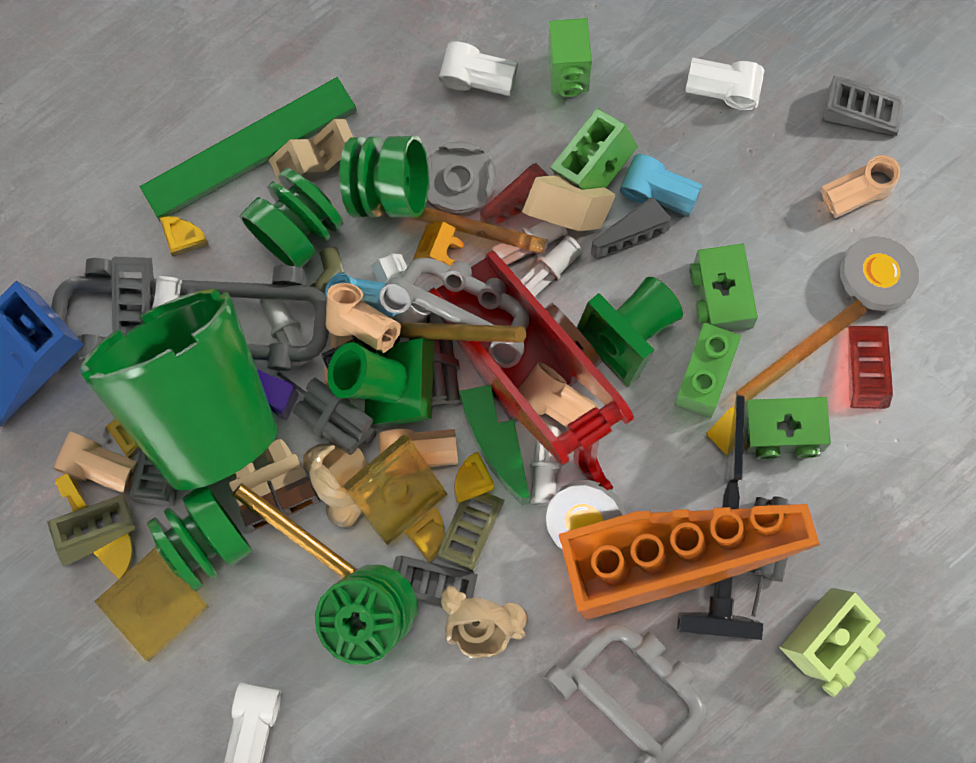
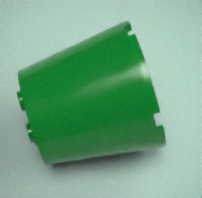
M218 289L202 290L159 305L138 316L142 323L124 335L119 329L111 333L86 356L81 364L80 373L86 383L174 489L192 490L225 479L257 459L276 438L278 428L233 301L228 292L220 295Z

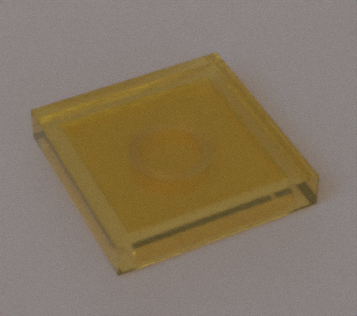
M404 434L342 485L379 538L387 546L448 495L411 439Z
M156 547L94 601L148 662L209 608L197 592L172 572Z

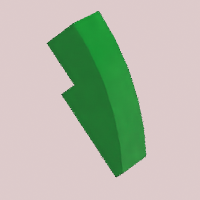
M491 385L460 390V399L467 425L488 467L504 488L521 505L530 504V495L514 420L498 423Z

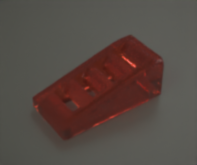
M537 163L530 165L480 211V226L487 230L521 213L535 178L549 175Z
M848 326V374L851 408L886 409L890 406L893 397L888 326ZM858 342H879V347H858ZM859 358H879L880 361H859ZM860 373H880V377H860Z

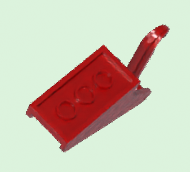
M493 250L490 251L483 260L471 267V277L483 283L490 278L502 280L507 288L506 294L518 300L530 315V321L526 329V338L523 342L524 352L515 366L503 368L498 366L489 355V347L492 342L456 340V342L485 385H491L494 398L509 420H514V422L519 420L562 466L570 462L568 455L574 451L573 461L585 478L600 483L598 486L604 487L606 490H613V485L604 475L597 459L599 440L611 433V427L622 420L625 424H628L634 420L631 409L617 390ZM443 284L437 289L433 287L427 291L493 325L511 326L514 320L511 314L498 307L495 309L484 308L479 303L478 297L464 290L453 292L448 290ZM439 316L444 324H455ZM541 362L556 371L570 387L576 384L577 381L582 383L605 406L601 409H598L596 406L567 424L568 430L556 437L519 392L518 388L535 365Z

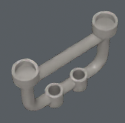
M431 258L415 259L407 266L400 277L389 279L379 295L382 306L392 313L405 312L413 302L455 324L493 325L415 286L414 284L421 274L427 273L442 279L444 286L450 291L459 292L464 290L478 297L479 303L486 309L498 307L508 312L514 318L511 326H522L526 330L530 321V315L523 305L515 298L506 294L507 288L502 280L490 278L483 283L471 277V267L466 262L460 260L454 261L449 266ZM492 342L489 347V355L498 366L503 368L515 366L524 352L523 342Z
M618 624L606 626L598 631L562 670L554 665L543 676L545 681L565 700L577 689H580L643 751L634 763H669L704 722L706 709L703 698L696 688L690 684L696 676L681 661H677L673 666L670 665L661 656L666 650L665 646L650 632L642 638L628 626ZM612 641H622L642 663L650 667L669 689L688 704V717L662 745L583 671Z

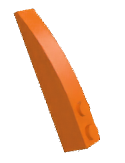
M808 504L753 506V508L745 509L724 507L698 511L678 509L672 510L673 512L652 513L650 511H636L558 534L577 610L587 620L700 588L820 545Z

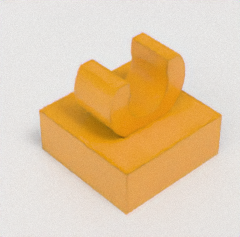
M444 221L429 224L424 229L412 260L431 258L450 266L455 260L447 256L448 247L456 250L463 248L464 244L460 239L453 237L455 227Z

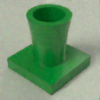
M646 277L634 293L617 310L600 293L595 295L587 302L576 328L591 344L602 362L629 387L640 377L655 350L647 341L663 329L681 320L683 310L679 300L667 285L657 278Z
M419 338L393 345L392 348L384 353L378 352L376 354L356 343H346L336 350L329 363L327 374L329 388L339 398L365 399L364 413L373 419L371 427L374 429L432 419L434 341Z

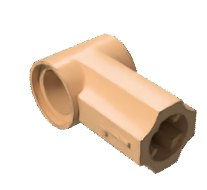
M876 156L867 165L822 186L820 191L829 212L835 218H838L873 200L885 199L895 189L901 170L896 160L890 156ZM882 172L889 177L890 182L885 184L877 183L873 180L871 174Z
M339 283L328 289L325 325L329 332L337 336L353 335L382 353L393 347L396 338L400 335V323L363 302L362 290L353 284Z
M541 362L535 365L518 388L519 392L538 415L546 413L566 427L567 424L595 406L598 408L594 401L567 385L566 381L556 371Z
M393 429L378 434L381 473L384 475H403L416 472L417 468L458 465L455 429L417 433L410 429Z
M69 432L53 469L62 474L69 473L79 481L86 482V480H90L126 495L129 489L132 488L137 461L101 448V444L87 437Z

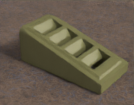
M484 493L459 503L436 555L437 559L475 573L505 501L489 493ZM471 499L491 506L490 514L470 507ZM465 513L486 521L484 527L482 528L463 520ZM459 527L479 535L478 541L475 542L458 535ZM453 542L473 549L471 556L452 549Z
M124 494L47 521L55 550L62 566L74 563L136 529ZM118 511L121 521L113 524L110 514ZM103 519L105 527L98 529L96 522ZM89 527L90 532L83 535L81 530ZM70 536H75V538L67 540Z

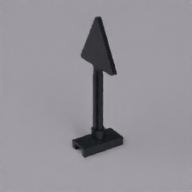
M736 395L724 476V480H728L723 494L722 508L739 509L740 494L738 480H742L745 407V396ZM733 577L715 582L714 596H710L708 613L678 612L677 629H679V632L762 640L763 623L751 618L733 615L734 599L731 598Z

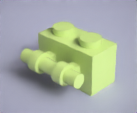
M830 588L780 646V649L805 675L826 681L822 686L823 690L830 696L836 697L843 687L848 688L856 679L855 672L865 660H872L878 653L879 649L877 646L886 635L876 627L881 620L855 592Z

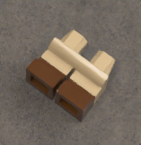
M282 438L273 441L265 450L269 465L256 470L253 462H251L240 471L232 474L233 481L229 482L232 492L243 483L281 512L271 489L273 485L281 508L287 516L320 502L296 453L292 454ZM237 500L244 525L251 533L270 525Z

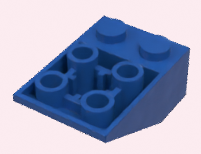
M15 281L0 296V427L84 346L38 292L18 281Z

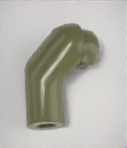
M336 247L326 248L319 253L324 272L316 280V283H312L310 286L319 289L323 293H325L328 281L334 275L344 273L338 248Z

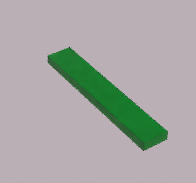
M335 77L139 187L160 221V218L169 217L266 163L289 140L309 139L321 132L333 119H345L357 112L356 106L339 78Z

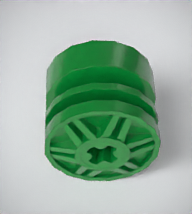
M388 136L384 142L380 137H368L367 139L365 137H350L347 140L341 154L339 168L341 196L347 213L353 218L368 217V215L371 218L382 217L385 212L390 217L420 216L425 210L429 191V165L422 140L418 136Z
M286 167L278 175L282 185L272 181L267 186L269 193L276 203L273 205L269 201L257 197L239 217L254 237L286 266L302 268L316 254L312 243L307 237L311 235L325 243L331 238L326 228L336 232L344 222L328 197L316 185L303 178L294 170Z
M207 486L194 489L182 497L184 506L189 514L186 518L182 519L169 507L164 510V514L172 526L169 530L156 517L147 522L155 547L172 572L184 580L195 592L204 587V583L196 571L199 567L212 580L218 577L211 560L213 557L218 555L225 563L232 567L253 552L236 524Z
M365 565L347 574L343 579L332 585L320 598L315 611L316 632L323 647L336 659L350 665L370 664L382 659L412 630L417 617V598L410 583L398 571L385 565Z

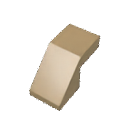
M333 119L313 139L289 140L269 159L279 184L282 185L278 175L286 167L294 170L310 182L339 171L344 145L350 137H353L346 120Z
M560 175L536 177L522 212L528 216L576 231L600 229L604 224L615 194L605 187L581 190Z

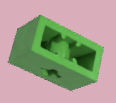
M588 18L549 21L548 59L552 94L574 97L582 94V92L589 91L592 57Z
M596 108L550 168L555 175L562 176L581 190L607 188L638 148V145L625 123Z
M744 243L697 250L694 263L689 264V273L692 286H698L701 300L696 301V313L699 324L705 322L727 331L753 328L758 315ZM716 284H721L723 290H729L727 295L722 296L720 289H715Z
M705 322L703 323L674 406L711 419L742 335Z
M827 397L747 400L744 407L745 454H756V459L758 460L780 458V453H796V457L802 459L819 457L820 452H824L831 444ZM783 422L787 423L788 429L794 430L790 437H786L784 430H777Z

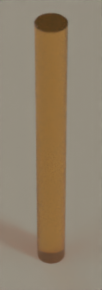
M426 206L420 216L408 217L430 224L444 221L455 227V231L540 254H545L548 246V239Z
M858 300L853 302L736 391V395L745 396V403L747 400L756 397L865 314L866 308L860 305L861 302Z

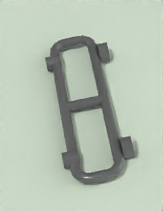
M103 258L86 259L84 276L70 277L55 290L51 308L64 323L66 321L68 300L73 293L78 291L112 293V260ZM286 265L273 267L272 284L182 280L179 294L181 296L202 290L218 289L220 295L228 292L231 298L309 301L315 307L313 337L307 345L292 346L283 343H271L270 345L248 344L253 360L268 361V369L290 371L292 362L310 361L320 355L328 341L329 331L325 325L327 297L319 289L303 285L304 270L299 267ZM125 288L126 293L142 294V289ZM92 334L77 336L84 344L78 350V359L84 360L106 337Z

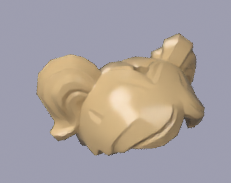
M331 441L327 444H318L307 450L303 456V468L310 472V481L314 491L327 504L326 514L328 519L336 526L342 528L353 526L360 514H367L369 507L364 503V500L375 488L374 475L368 468L367 460L362 451L357 448L352 455H349Z
M449 585L441 592V604L448 614L445 639L449 644L458 643L461 651L467 656L473 658L497 656L505 650L510 638L517 640L524 638L525 632L523 628L528 621L526 611L518 604L506 603L501 606L498 603L480 597L467 599L465 593Z

